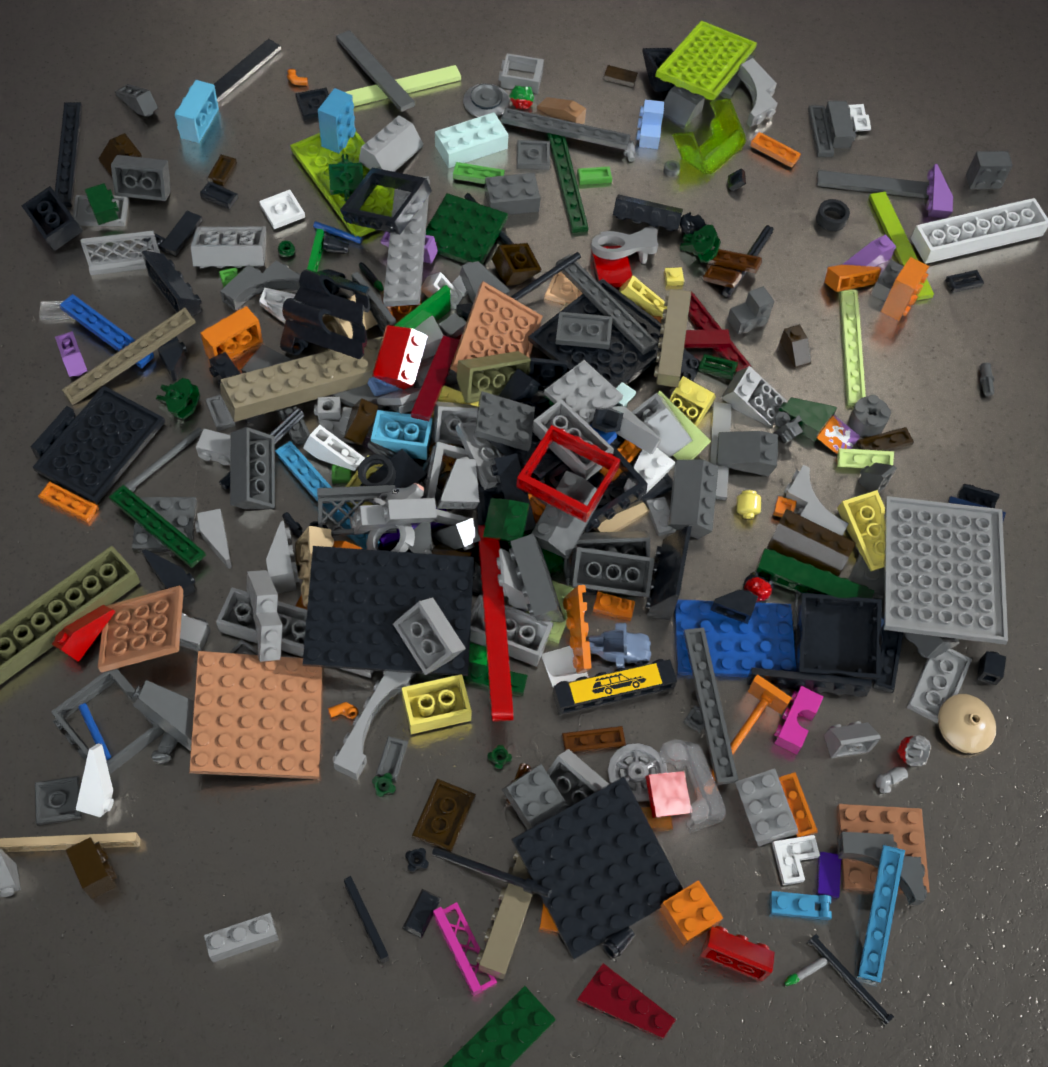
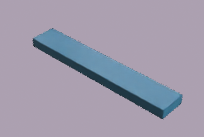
M886 845L882 846L858 977L881 983L905 850Z

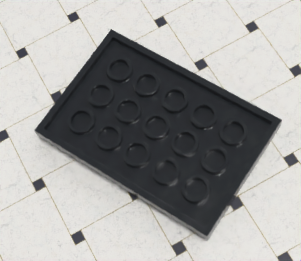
M103 385L35 463L33 469L84 499L98 504L162 427L165 419Z

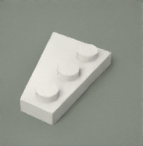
M656 448L653 454H649L642 449L634 469L648 483V492L675 466V462L658 448ZM629 478L624 486L625 492L636 485Z

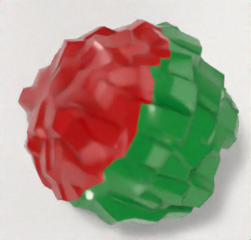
M515 85L509 97L516 109L525 110L532 106L534 94L532 87Z

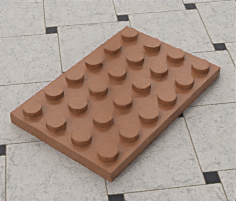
M483 281L479 286L450 369L457 372L459 360L519 351L530 357L533 344L528 341V336L539 328L543 316Z

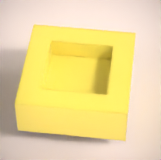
M682 267L665 268L666 286L684 284Z

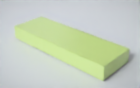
M839 448L837 467L864 468L867 465L870 467L876 462L893 465L894 451Z

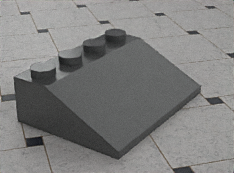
M534 534L510 541L512 548L509 549L512 560L516 559L518 566L515 567L518 578H522L524 583L521 589L524 597H528L530 604H527L530 616L534 615L537 621L564 622L565 619L542 549Z

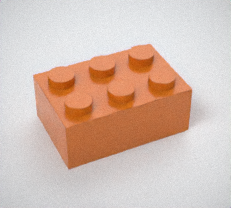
M910 257L895 279L881 312L897 321H900L902 316L906 317L911 309L909 305H914L918 298L917 294L920 293L924 286L921 283L924 284L929 276L926 273L929 266Z
M247 306L221 319L218 323L200 333L205 354L209 359L226 352L230 359L233 360L263 342L259 320Z

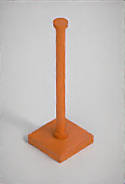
M758 674L752 681L748 692L759 699L760 702L730 743L732 754L737 750L767 705L782 715L792 697ZM713 769L703 784L696 789L697 792L705 797L709 794L708 790L715 781Z

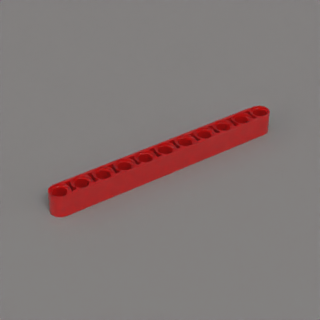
M478 525L492 722L513 721L503 586H500L498 581V574H501V569H498L497 557H500L499 540L483 537L485 525Z

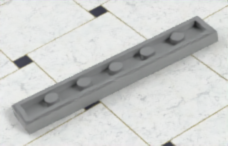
M713 403L709 462L714 465L717 463L718 433L730 432L732 404ZM718 466L716 499L726 500L729 468Z

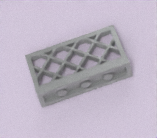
M154 231L81 239L90 275L146 269L142 251L160 253ZM151 238V240H149L148 242H145L142 239ZM131 240L133 242L131 244H127L124 241ZM112 242V243H115V244L111 247V246L107 245L106 243ZM94 244L96 247L93 249L87 245ZM137 244H140V245H142L143 247H142L141 249H139V248H136V247H134V246H136ZM119 246H122V247H124L125 249H124L123 251H121V250H118L117 248H118ZM103 248L107 251L105 253H102L99 250Z

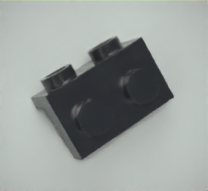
M963 484L957 493V498L990 508H995L996 502L1000 497L998 493L981 489L971 484Z

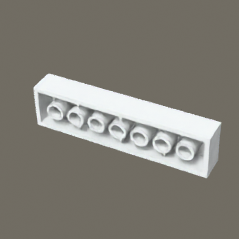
M1032 198L916 225L911 240L923 262L927 264L1043 236L1048 228V218L1036 199Z

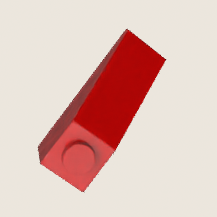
M105 605L98 607L64 627L56 635L52 645L79 662L116 611Z

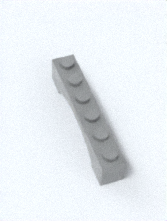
M383 671L384 676L381 681L378 680L376 682L372 697H368L364 703V711L355 718L353 730L344 737L342 749H338L333 757L335 770L355 780L359 778L367 763L366 755L363 754L366 733L372 720L386 702L402 692V687L411 686L416 673Z

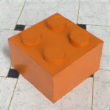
M699 880L661 904L662 908H660V911L683 946L707 932L712 926L718 925L723 919V916Z

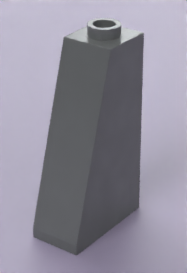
M147 680L142 686L138 685L133 694V697L136 698L133 706L191 751L194 701Z

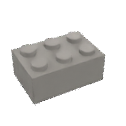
M775 768L735 782L758 847L798 834L797 825Z

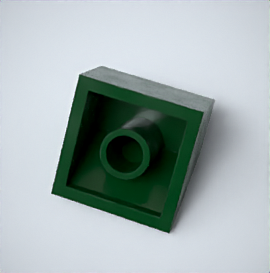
M491 498L483 537L511 543L510 541L522 538L528 517L529 503Z

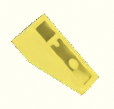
M632 276L619 289V292L649 315L660 316L662 319L663 309L667 310V306H664L665 301L636 277Z

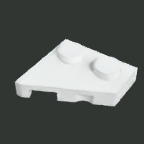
M264 288L259 303L261 307L285 324L286 320L283 317L282 307L284 301L287 298H294L295 294Z

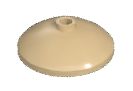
M957 694L948 698L940 707L938 714L939 728L945 740L953 748L964 753L974 754L984 751L992 744L996 735V722L991 710L983 701L972 695Z

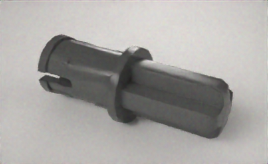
M982 363L979 366L981 372L980 383L983 385L985 396L988 397L994 395V376H992L991 364Z

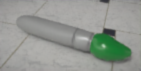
M821 957L796 972V974H790L784 984L789 986L798 983L799 980L824 967L828 963L827 959Z

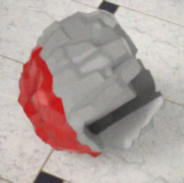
M921 735L905 737L901 740L897 753L910 766L925 765L930 755V741Z

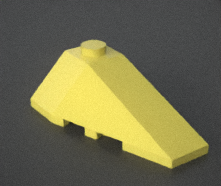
M878 490L842 501L837 508L841 519L849 523L846 529L852 540L856 543L855 545L870 571L883 568L885 559V507Z

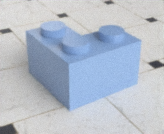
M645 100L644 106L640 107L639 116H642V118H638L637 128H640V130H637L636 140H639V147L658 149L664 102Z

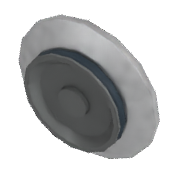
M484 83L469 88L464 95L463 103L465 109L476 117L493 112L498 117L504 113L505 108H508L509 97L501 87Z

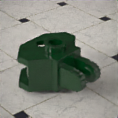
M705 225L700 230L694 231V234H685L683 240L687 243H681L680 249L693 252L694 255L699 257L701 263H708L717 256L721 241L717 236L714 226Z
M181 378L169 386L161 385L160 389L166 392L165 396L157 395L156 400L167 404L168 411L178 419L184 420L194 413L200 398L198 386L191 384V381L186 378Z

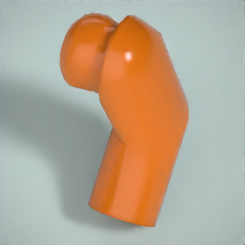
M288 69L287 78L292 84L308 86V78L298 77L295 69Z
M347 702L328 708L331 718L341 714L349 719H355L359 714L357 707Z

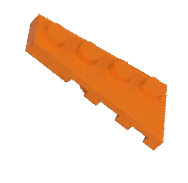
M585 585L575 587L563 600V607L567 612L566 625L570 630L571 636L570 647L573 648L574 654L573 666L576 668L577 674L585 673L591 669L590 642L586 641L585 638L589 631L588 623L584 621L587 602H583L582 593L586 592Z

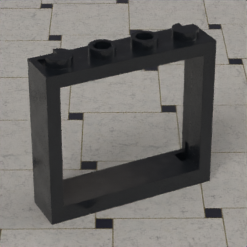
M372 167L340 211L346 223L400 235L432 190L427 178ZM377 185L411 192L393 217L359 210Z
M612 443L610 445L614 448L613 456L620 459L619 468L636 485L594 512L584 529L586 533L593 528L597 529L602 522L612 519L617 512L627 509L632 502L642 499V496L647 493L648 483ZM563 463L545 477V484L556 489L566 471L575 473Z

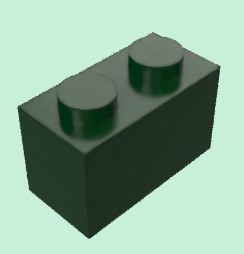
M105 183L85 189L87 199L98 225L118 220V205L116 201L112 202L114 196L111 189L107 190Z

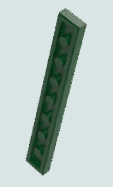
M547 133L571 232H588L589 227L565 136Z

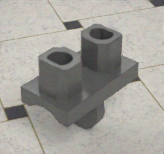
M779 412L775 415L774 422L780 428L773 434H778L783 442L787 443L803 432L798 424L802 420L801 417L798 415L790 421L787 413Z

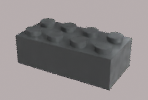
M576 547L573 549L568 587L575 588L578 585H585L586 589L649 597L654 558Z

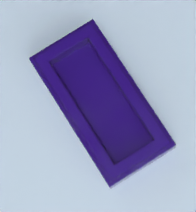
M820 851L816 895H828L831 898L838 899L840 897L841 859L838 858V854Z

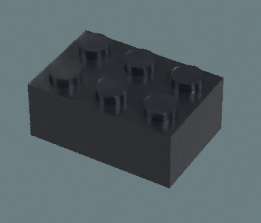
M51 186L21 205L44 239L54 250H57L83 232V229Z

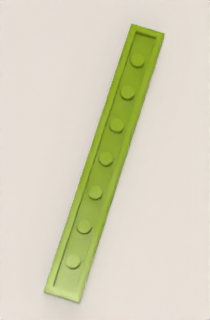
M886 192L870 194L869 200L885 234L896 245L894 253L899 264L905 266L910 257L918 260ZM926 279L924 284L921 283L924 286L920 293L917 294V300L929 299L934 296V292Z

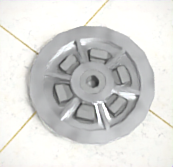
M640 743L627 744L618 749L611 757L608 767L609 782L612 783L621 777H625L637 802L649 801L646 775L668 773L666 763L660 753L652 747Z

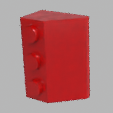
M387 325L372 376L403 390L414 386L427 335L412 328Z
M712 926L708 930L700 956L763 982L773 971L775 952L769 950L770 947L765 944H754L749 942V939L743 935L736 934L735 936L728 933V930L721 926Z

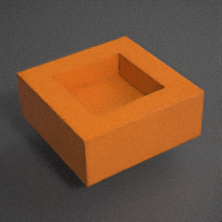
M778 496L773 515L782 518L786 509L794 512L797 501Z

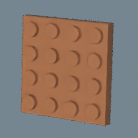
M180 585L107 605V607L116 612L102 630L98 669L101 673L179 652L184 591Z
M839 804L837 806L839 835L842 832L893 834L897 848L905 850L904 856L921 857V864L925 867L923 885L926 886L927 894L930 892L922 809ZM841 859L843 890L874 891L878 872L877 867L858 860ZM898 887V893H903L901 888Z

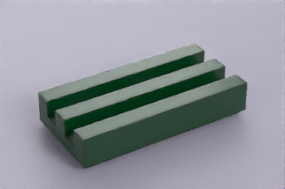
M704 354L698 372L732 380L738 367V362Z

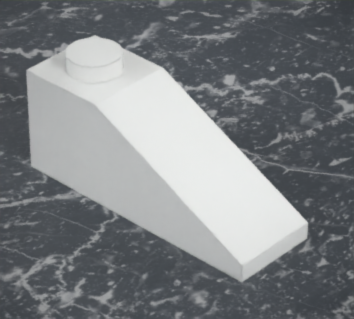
M321 425L310 434L303 449L319 460L353 471L365 459V457Z
M98 743L90 748L88 752L76 810L101 817L111 810L114 799H112L113 787L103 746Z

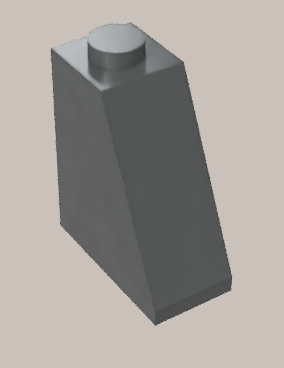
M479 261L467 262L462 265L459 275L472 303H474L479 286L483 281L509 296L510 290Z

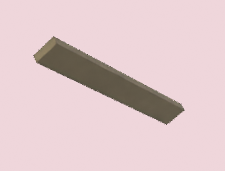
M183 308L62 389L72 405L76 404L195 324L194 318L186 308Z

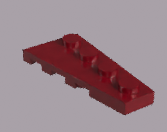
M604 963L577 999L582 1004L589 1005L595 1010L615 1017V1019L635 1026V1028L660 1039L665 1037L676 1021L673 1016Z

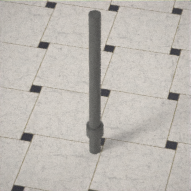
M200 427L195 429L132 481H127L124 485L134 492L136 490L135 487L198 438L203 430Z

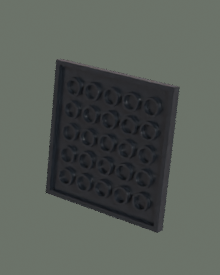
M601 279L598 283L659 344V337H663V334H660L661 323L604 279ZM584 294L560 311L604 316ZM559 313L528 336V341L552 360L568 362L567 372L585 360L615 388L622 382L628 385L656 361L657 351L661 352V348H658L657 345L656 348L643 355L613 324L609 349L556 344Z
M625 777L617 779L511 839L530 878L537 881V884L552 889L549 898L542 895L540 897L572 959L579 957L606 941L605 938L627 926L635 924L662 908L661 904L683 890Z

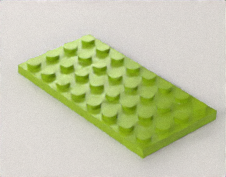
M701 20L659 67L655 77L660 78L662 81L670 82L676 87L687 89L691 93L704 96L708 100H715L739 70L741 64L755 50L757 42Z
M357 131L339 154L321 147L320 133L291 144V151L349 231L355 237H362L375 231L373 228L346 223L340 211L346 203L344 201V194L331 195L328 164L341 163V156L343 154L344 158L345 154L349 156V162L359 163L360 150L365 142ZM363 166V179L370 171L365 166ZM377 185L359 210L392 217L395 189Z

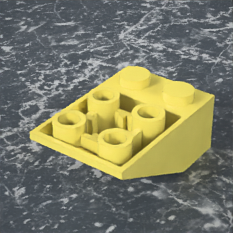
M683 376L669 400L698 426L716 396L713 392Z

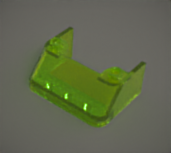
M731 99L713 100L710 102L716 116L710 123L713 135L700 147L693 132L674 133L672 135L682 159L704 174H713L745 145L746 136Z

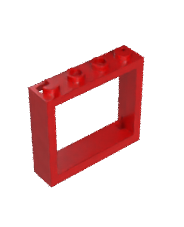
M551 425L517 477V488L586 523L616 474L620 459L613 456L612 453L601 450L594 444L583 441L578 436L567 433L562 428L559 429ZM552 442L609 470L588 505L530 477Z

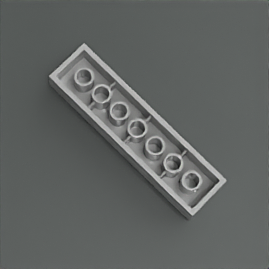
M231 587L216 621L219 632L257 643L256 625L249 594L246 591ZM277 601V614L282 623L281 651L303 657L307 610ZM343 669L369 678L372 677L374 670Z

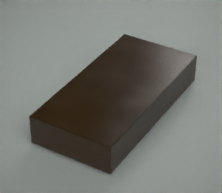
M608 65L603 80L634 87L638 72Z
M221 154L207 177L208 182L224 186L237 164L236 158Z

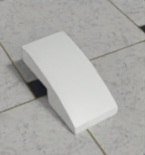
M864 104L848 105L854 131H870L869 115L865 114Z

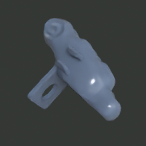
M616 623L615 630L605 631L601 635H591L586 638V641L590 642V654H597L604 660L616 662V669L624 668V663H649L651 657L649 637L642 633H628L626 623Z

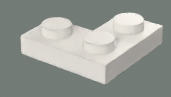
M815 836L785 839L772 843L782 885L804 882L805 878L800 861L820 856Z

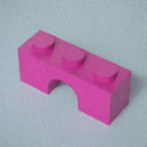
M803 686L800 687L798 692H793L792 699L790 700L792 705L790 709H785L782 719L785 721L783 725H778L774 736L777 737L774 744L796 755L802 748L809 730L798 724L797 718L805 717L812 721L823 700V696Z

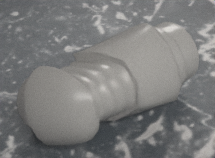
M894 767L883 775L879 774L876 778V787L880 788V793H889L891 791V784L907 779V770L905 767Z

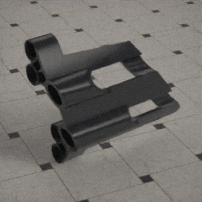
M308 269L303 270L299 278V290L294 298H287L282 307L283 317L286 321L280 341L281 350L293 355H299L311 342L353 358L361 359L364 356V347L367 346V333L363 324V312L368 313L370 309L369 287L345 279L346 277L343 273L331 269L318 272ZM340 288L353 291L356 302L336 296L335 294L339 292ZM327 314L350 322L353 331L352 338L329 331L323 323V315Z

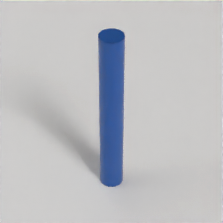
M317 221L314 222L313 227L316 229H323L327 233L359 244L363 241L362 237H355L351 233Z
M86 703L81 704L78 708L95 744H102L105 758L109 760L111 755Z

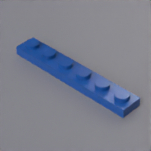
M73 294L60 304L62 311L118 352L135 341V339ZM150 353L135 364L142 369L154 358V353Z

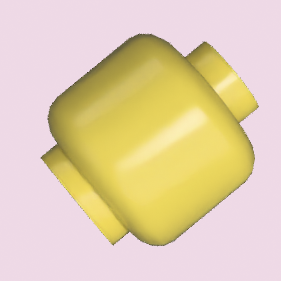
M742 491V494L737 496V513L743 515L745 519H753L754 515L760 514L761 496L756 491Z

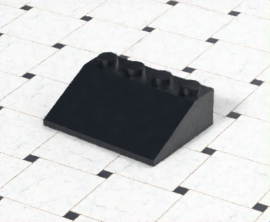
M688 525L663 539L661 546H657L655 557L658 558V563L654 562L652 574H655V579L651 580L650 591H652V595L647 597L645 607L649 609L648 616L671 621L680 595L692 526Z

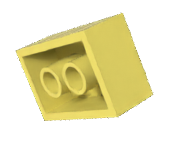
M462 675L402 687V699L411 734L471 721L472 711Z

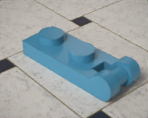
M778 891L770 892V915L820 920L832 919V912L829 911L831 896ZM815 904H821V911L815 910Z

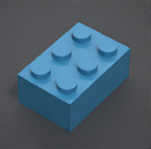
M334 88L318 109L321 147L338 154L347 146L349 139L356 132L353 111L354 103L351 94Z

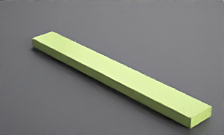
M456 65L396 79V81L407 93L459 81L461 80V74ZM377 84L346 92L352 95L354 106L388 98Z
M849 289L839 291L846 400L847 406H855L859 399L866 397L858 290Z

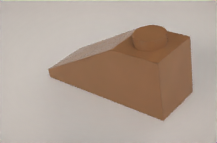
M546 97L537 106V109L552 118L579 124L585 123L586 108L575 101Z

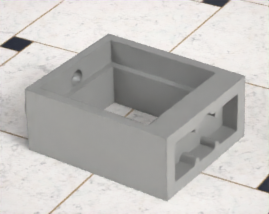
M507 53L506 59L502 60L501 69L503 71L499 72L498 80L501 81V88L512 90L515 85L532 87L533 93L538 94L543 74L544 59ZM509 69L534 73V78L510 76L508 72Z

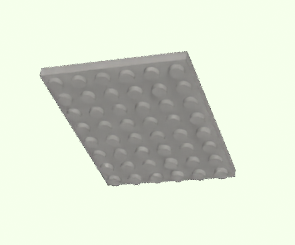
M886 497L884 630L1007 644L1008 626L1002 509Z

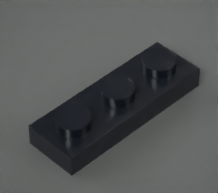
M66 406L30 446L35 457L40 459L76 418L72 408Z

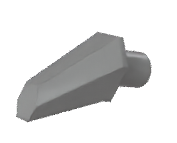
M632 140L629 141L627 150L623 153L629 162L635 160L634 141Z

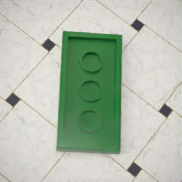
M444 285L394 326L415 329L430 316H433L437 322L451 311L450 288Z

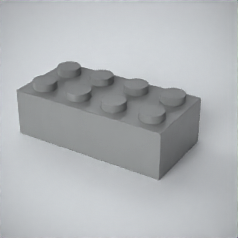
M562 399L533 420V433L540 440L543 439L550 426L553 425L559 429H564L573 436L580 437L589 444L598 446L607 453L613 454L614 448ZM552 442L549 446L576 475L586 480L602 468L597 463L555 442Z

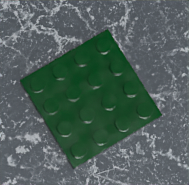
M446 193L426 228V235L434 236L438 250L437 254L462 263L479 261L483 265L508 219V213Z

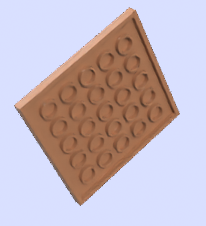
M198 651L189 773L318 779L322 667L303 666V658L280 657V660L260 662L258 655Z

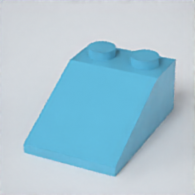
M377 410L371 442L396 453L403 449L411 458L427 460L432 437L433 417L428 422L411 418V414Z

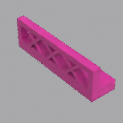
M456 902L445 909L440 907L434 910L433 916L472 995L475 996L497 984L495 977L487 974L490 981L480 986L476 978L480 963L473 965L467 960V950L476 952L478 955L480 947L458 903ZM453 910L456 911L459 917L457 925L449 923L446 917L447 913ZM457 930L467 933L469 937L467 945L459 943L456 937Z

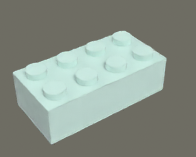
M493 112L435 131V147L448 168L455 166L456 162L466 163L508 149V133Z

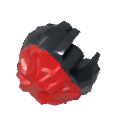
M752 572L743 582V591L747 590L757 595L756 602L764 601L772 594L774 589L773 580L768 576L766 581L764 577L758 576L759 572Z

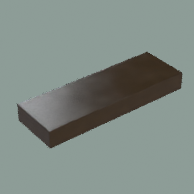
M907 427L859 439L856 445L859 450L891 451L910 446L914 441Z

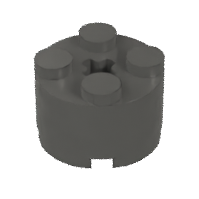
M876 395L863 397L856 402L850 414V428L860 437L881 434L890 418L891 410Z

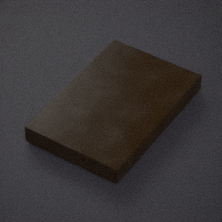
M437 779L413 831L412 838L433 847L452 852L476 794Z

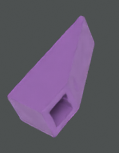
M935 164L928 171L927 180H929L927 195H929V199L926 203V210H928V217L946 219L953 212V195L938 164Z

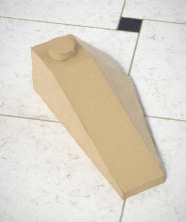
M309 526L295 542L296 565H300L298 578L303 579L300 589L304 606H308L313 546L333 547L334 538L331 535V529Z

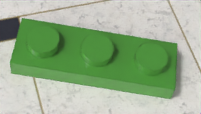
M456 162L453 171V179L485 184V177L505 175V170L461 162Z

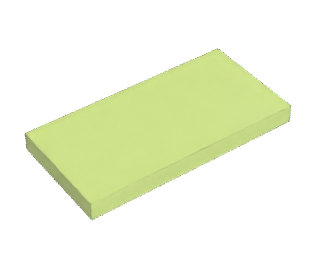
M659 391L657 394L663 397L693 440L673 456L677 460H693L711 440Z

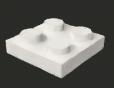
M291 190L259 201L261 209L274 229L305 218V212Z

